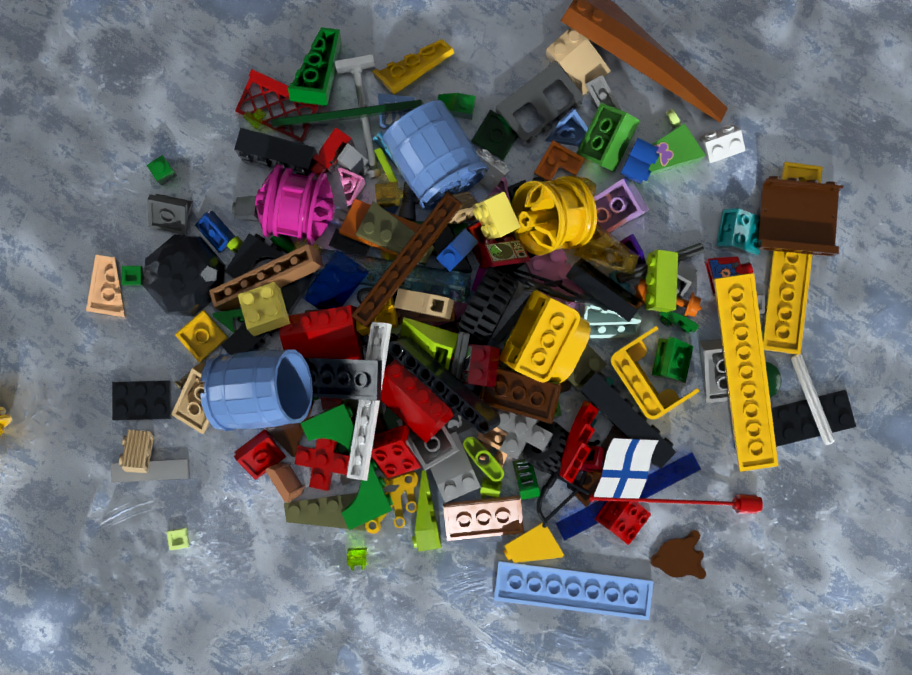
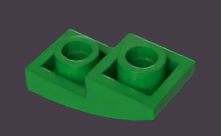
M660 312L658 314L660 322L667 327H674L679 323V327L686 333H694L699 328L698 324L683 315L674 312Z

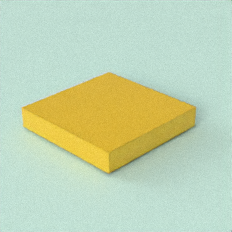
M204 309L175 334L199 363L208 358L229 338Z

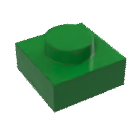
M122 266V285L142 286V266Z

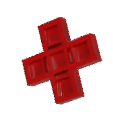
M321 438L317 439L316 448L303 445L297 446L295 464L312 468L309 487L328 491L330 490L333 472L347 475L350 455L336 452L337 441Z

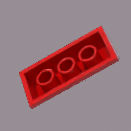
M396 359L385 368L381 401L427 443L454 416L451 409Z

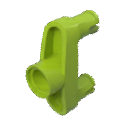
M467 437L463 442V447L472 460L492 481L498 482L502 480L504 471L491 453L476 438ZM482 453L489 456V462L486 465L478 462V456Z

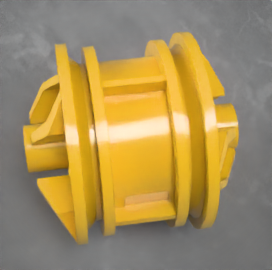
M562 176L551 181H529L522 184L514 194L511 207L521 227L513 232L517 240L520 239L526 251L529 253L546 255L559 249H577L586 245L592 238L597 223L596 204L591 191L580 179L574 176Z

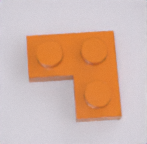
M552 140L534 171V175L540 178L543 177L545 181H551L560 167L576 176L585 158Z

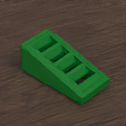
M525 459L512 461L521 499L539 497L540 491L533 465ZM528 466H529V468H527V469L518 470L519 468H523V467H528Z

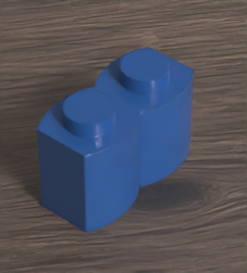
M637 138L620 175L639 184L643 180L647 181L651 174V171L648 169L651 163H656L660 155L657 153L658 147Z

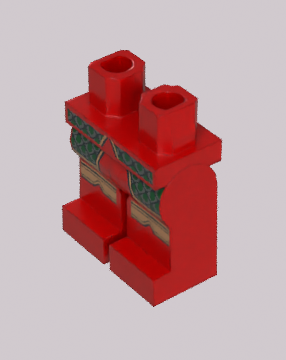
M335 128L321 147L319 155L315 154L313 156L315 163L310 170L316 173L317 177H319L320 173H330L332 175L335 171L334 168L338 165L337 158L347 143L352 147L355 146L352 138L338 128Z

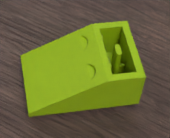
M404 317L400 337L404 335L410 337L450 372L458 334Z

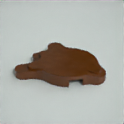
M693 530L684 538L667 540L657 553L651 556V565L661 569L671 577L692 575L698 579H704L706 571L701 566L704 553L694 549V546L700 539V533Z

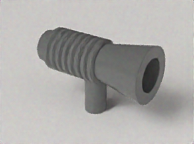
M405 181L402 205L398 216L410 221H416L415 204H420V200Z

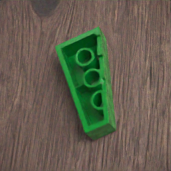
M320 28L308 55L306 54L300 70H297L295 79L288 87L290 101L328 106L336 70L335 61L338 60L341 47L340 29Z

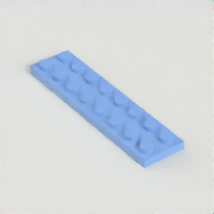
M498 561L494 600L649 620L654 581Z

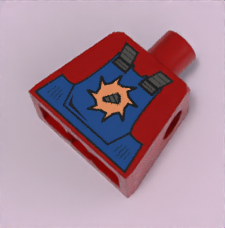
M738 256L710 258L704 262L713 296H716L714 278L753 273L752 264L750 262L740 264Z

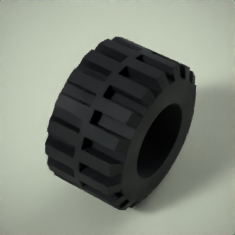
M539 421L536 424L537 426L553 433L551 446L542 453V450L526 443L521 453H523V458L538 470L545 471L546 473L556 472L559 467L561 468L569 432L555 421L552 424Z

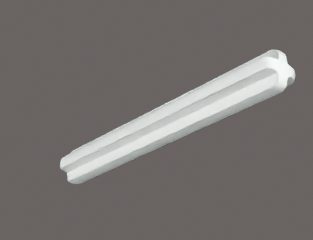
M801 354L795 355L791 358L823 443L825 445L832 444L835 439Z

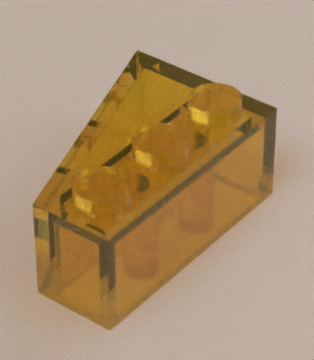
M596 223L595 232L590 241L583 247L577 248L574 256L629 274L634 273L639 255L598 223Z

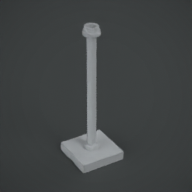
M373 54L335 61L336 70L339 75L353 74L359 108L367 107L361 72L375 68ZM369 117L361 118L370 167V171H367L369 178L380 177L381 169L377 168Z

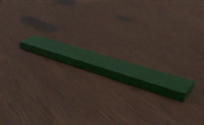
M420 99L272 119L271 123L273 128L281 129L410 112L423 105L424 102Z

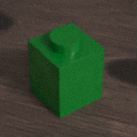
M163 155L146 165L160 185L177 176Z

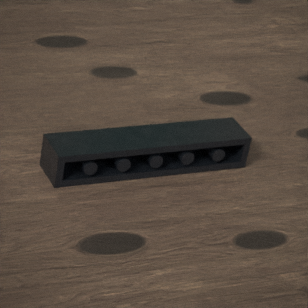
M591 370L579 382L576 388L627 439L659 440L653 451L651 463L661 469L676 453L672 448L674 444L666 437L663 439L659 435L661 431L653 424L650 426L646 422L647 417L640 411L636 412L632 408L634 404L627 398L623 399L619 395L621 393L620 390L613 384L610 386L606 382L607 377L603 373Z

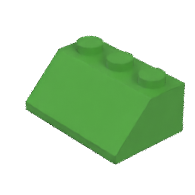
M601 103L576 154L615 172L640 120L627 112Z

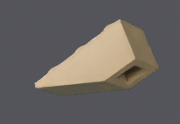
M398 288L394 308L450 319L454 300L438 295Z

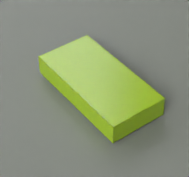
M382 148L374 150L391 187L396 186L398 181Z

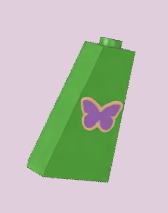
M683 124L652 144L658 147L657 153L660 155L655 164L651 163L648 170L651 171L650 175L695 163L705 157V153L687 126Z

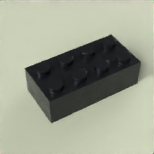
M240 128L234 148L243 162L252 164L254 161L260 163V166L269 169L271 166L275 167L277 164H281L284 171L286 168H291L296 174L305 176L313 173L310 170L315 163L313 156L318 154L315 147Z

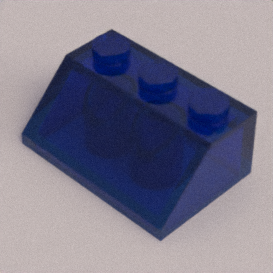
M337 249L311 283L303 299L317 309L342 307L369 271Z

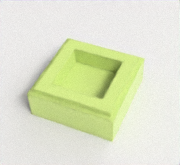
M187 528L167 531L169 550L190 547Z

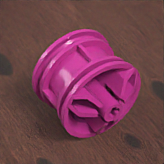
M277 164L262 183V186L257 191L255 201L258 218L265 237H270L273 233L275 237H280L281 234L298 237V241L304 242L307 238V244L311 246L314 245L315 241L326 230L333 219L335 211L333 194L326 173H320L317 179L316 173L305 176L294 174L291 168H286L284 171L281 164Z

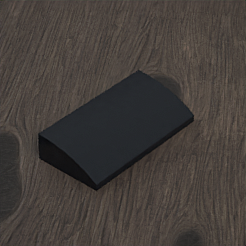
M580 258L566 275L568 279L628 322L631 321L644 303L583 258Z

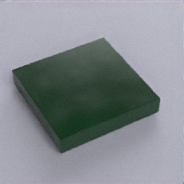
M489 110L472 138L471 143L489 151L491 155L504 161L518 136L501 115Z

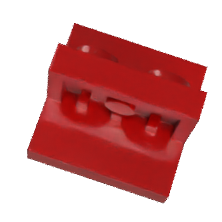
M266 429L235 451L236 455H234L236 461L255 480L266 473V468L278 464L286 457Z

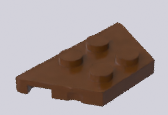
M315 401L312 402L309 413L305 419L310 417ZM300 423L265 428L292 457L296 456L297 446L300 445L304 434Z

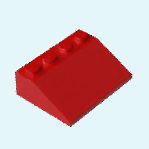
M349 305L289 315L290 324L279 328L283 350L295 349L305 358L364 360L361 334L356 329V319L351 316L357 307Z

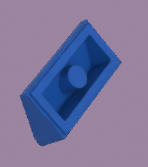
M214 211L206 212L195 224L197 229L219 253L226 249L229 241L236 237Z

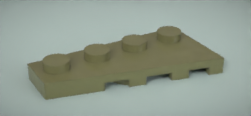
M374 201L356 232V236L397 254L401 252L415 234L414 231ZM433 246L428 249L418 263L424 266L427 265L434 252Z
M357 493L284 503L286 522L348 529L341 514V509L349 505ZM365 523L353 528V530L366 531Z

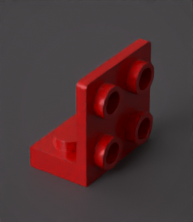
M406 424L374 435L371 456L388 478L421 467V463L406 444L409 434V428Z
M607 501L595 520L629 545L647 522L651 513L638 502Z

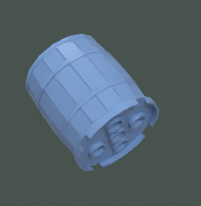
M441 100L428 102L408 112L389 127L383 135L382 141L386 145L393 162L410 189L419 198L420 206L425 211L433 210L446 192L452 195L470 190L485 176L483 174L484 169L486 172L489 169L486 163L480 160L475 147L457 119Z
M295 349L250 351L233 355L216 354L206 362L201 374V382L205 381L204 393H200L201 404L206 418L218 430L231 431L301 423L307 417L312 404L313 387L310 370L302 354Z

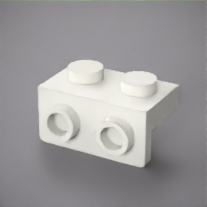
M726 125L721 130L709 131L700 137L709 163L746 151L742 132L735 125Z
M479 148L476 150V153L480 160L486 163L489 168L487 172L484 169L483 174L485 176L479 182L490 191H493L495 186L500 184L501 179L510 170L506 168L505 163L494 159L489 151Z

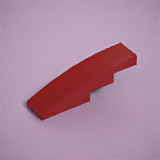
M585 400L574 420L562 457L560 476L570 483L574 481L591 451L586 445L595 431L590 425L599 411L590 402Z

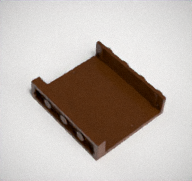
M778 176L766 178L762 182L757 250L831 257L838 255L839 246H835L839 191L843 189V185H837V182L833 181L823 184L818 183V180L802 182L798 178H788L787 180H781Z

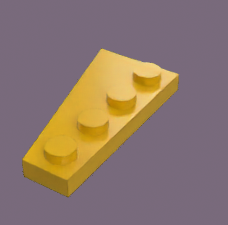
M440 39L421 48L419 53L405 55V59L397 63L392 61L386 64V68L380 71L377 68L372 73L378 81L395 95L454 54V51L448 43Z

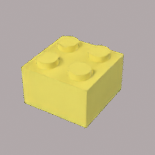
M504 191L491 195L472 205L474 208L473 214L482 225L481 231L488 240L502 237L521 227Z
M275 282L238 294L246 328L253 336L290 324L281 289Z

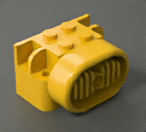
M535 290L531 293L499 356V360L513 370L543 383L550 380L554 383H562L574 371L588 343L591 331L590 324L586 319L580 317L575 309Z

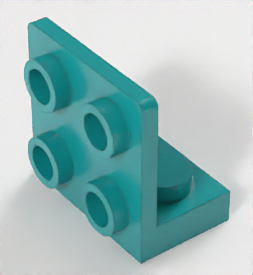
M739 208L723 209L716 246L720 248H737L754 255H759L760 250H757L760 216Z

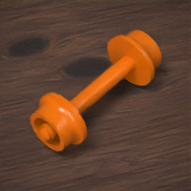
M640 279L639 285L634 286L636 290L635 296L645 302L647 284L646 280ZM693 292L690 295L689 301L677 297L676 305L686 308L685 317H696L697 312L702 309L700 306L701 298L696 297Z

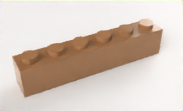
M307 244L209 290L214 308L220 311L233 310L241 306L238 298L240 293L275 282L281 288L324 268L319 250Z

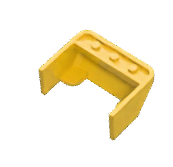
M657 326L615 352L611 357V364L644 415L652 420L658 419L700 392L698 388H695L681 398L672 389H665L658 394L637 361L642 359L647 351L642 340L657 331Z

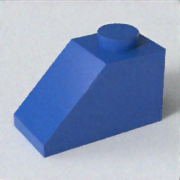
M465 228L438 254L436 259L450 272L479 241Z

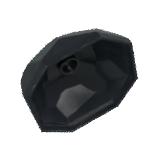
M174 234L145 258L143 287L167 315L195 317L212 302L209 290L224 284L226 265L201 236Z

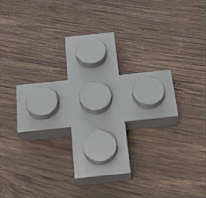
M498 410L497 413L500 416L501 422L497 427L508 432L500 451L518 460L526 443L542 451L546 449L553 433L537 426L538 420L519 414L516 415L505 410Z

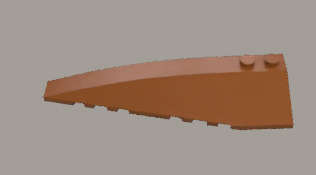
M611 0L572 1L561 22L716 121H722L728 108L616 3Z

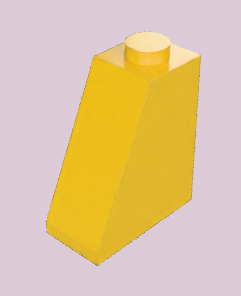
M543 522L504 544L506 549L503 550L508 561L512 559L514 563L561 558L565 555L549 528L542 527Z

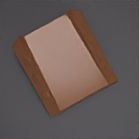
M280 462L265 470L286 503L302 495L306 486L301 484L291 468L292 462Z

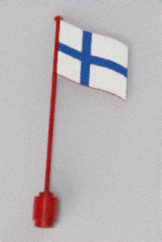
M613 438L606 451L598 485L594 494L589 496L590 502L596 500L730 505L737 514H757L763 508L762 498L750 494H737L732 502L639 498L648 477L653 451L659 440Z

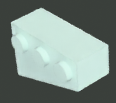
M581 294L585 298L595 301L594 304L580 303L579 315L590 324L589 339L640 336L641 319L638 311L631 321L628 322L595 297Z

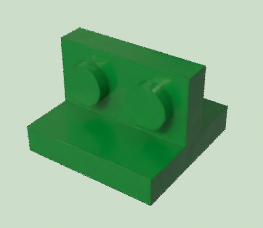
M668 337V339L659 338L651 375L686 383L694 346L674 337Z

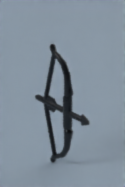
M510 265L507 266L508 275L520 283L530 286L529 288L525 287L524 291L526 292L539 290L552 297L570 302L595 303L594 300L587 299L563 286L562 280L553 281L515 269ZM514 272L519 273V274H523V275H526V276H529V277H532V278H535V279H538V280H541V281H545V282H544L543 284H541V283L536 282V281H534V280H531V279H528V278H526V277L517 275V274H515ZM558 286L576 297L568 296L551 287Z
M600 440L588 442L586 446H596L600 443ZM560 467L558 471H551L549 473L551 476L546 484L542 486L536 508L543 522V528L547 527V521L579 491L586 495L590 494V491L582 487L587 471H583L580 481L574 479L572 483L560 476ZM560 479L567 483V488L573 492L545 518L541 511L542 502L556 480Z

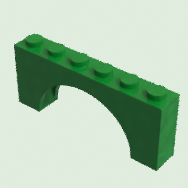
M344 403L338 404L300 423L308 441L321 438L331 439L341 443L351 452L355 424H353L350 418L354 415L349 405L345 406ZM373 458L370 460L367 481L360 480V486L355 498L349 505L341 509V514L349 530L392 511L391 505H393V501L390 495H385L383 487L386 486L382 477H377L374 471L378 468Z

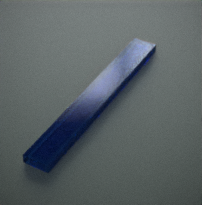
M691 452L650 473L639 498H648L701 470L693 453ZM597 501L556 522L555 524L564 541L598 524L595 518L607 501Z

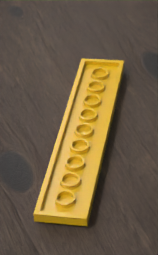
M784 162L781 180L798 178L802 182L818 180V183H821L823 167ZM773 251L762 336L763 347L766 351L795 355L801 354L812 255L778 251Z
M754 273L714 278L738 470L742 472L778 466L755 276Z

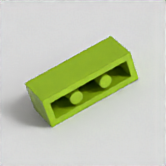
M665 250L649 252L646 260L648 265L646 276L647 294L645 296L646 310L659 312L676 310L678 252Z

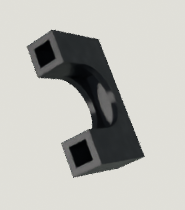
M249 233L226 268L225 273L235 279L252 271L259 262L268 259L275 260L284 254L280 252L281 248L272 243L270 246L264 242L265 238L257 233L253 236ZM314 273L281 288L287 312L292 314L316 275Z

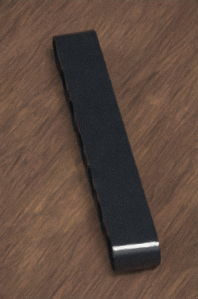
M404 335L389 343V354L478 432L487 434L500 424V416L495 410L410 337Z

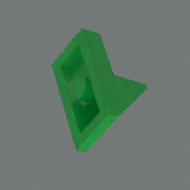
M242 309L212 313L216 320L233 333L237 331L236 320L238 322H245Z

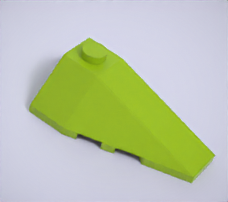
M425 470L422 471L415 536H412L414 548L418 547V552L442 547L427 471Z

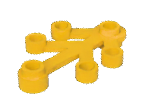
M409 471L390 481L382 477L386 487L399 485L395 491L385 492V495L389 494L393 501L391 508L394 506L396 517L394 525L397 528H403L406 525V520L403 518L401 500L405 490L408 499L406 510L414 513L418 508L415 502L414 487L417 486L419 478L414 471ZM407 476L412 477L411 483H406L405 478ZM410 503L415 504V509L413 511L409 510L408 508ZM388 513L366 522V530L369 533H378L381 529V521ZM400 518L403 520L402 526H398L396 523ZM371 522L376 523V528L373 530L369 527Z

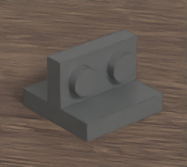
M150 194L147 199L148 227L186 235L188 230L187 219L193 208V201L161 194Z

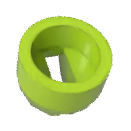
M236 236L226 246L232 252L237 253L243 242Z

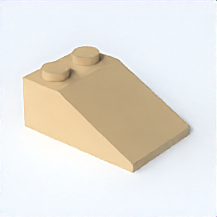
M571 27L546 49L545 56L552 63L556 61L583 95L588 92L586 83L601 75L605 77L611 72L588 38Z
M204 362L191 369L171 414L202 434L206 432L210 425L205 416L200 393H204L205 381L201 382V374L206 364Z

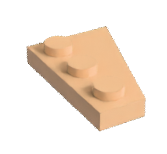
M95 255L86 307L87 312L125 317L116 259L114 257Z

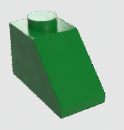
M461 93L438 94L437 100L444 102L454 117L472 120L476 96Z

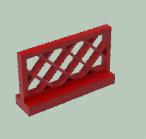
M251 69L250 78L235 112L304 143L311 125H304L303 134L299 137L294 134L292 127L275 129L268 122L282 116L288 117L287 114L295 111L300 116V109L306 107L313 110L311 114H315L322 105L294 102L296 108L286 112L283 102L290 99L289 86ZM252 84H258L262 93L252 96L250 91ZM275 92L279 100L269 104L266 94ZM263 96L266 106L257 109L254 99ZM251 100L254 110L248 113L242 111L243 104ZM280 103L283 113L273 116L271 106ZM268 108L271 118L262 120L258 111Z

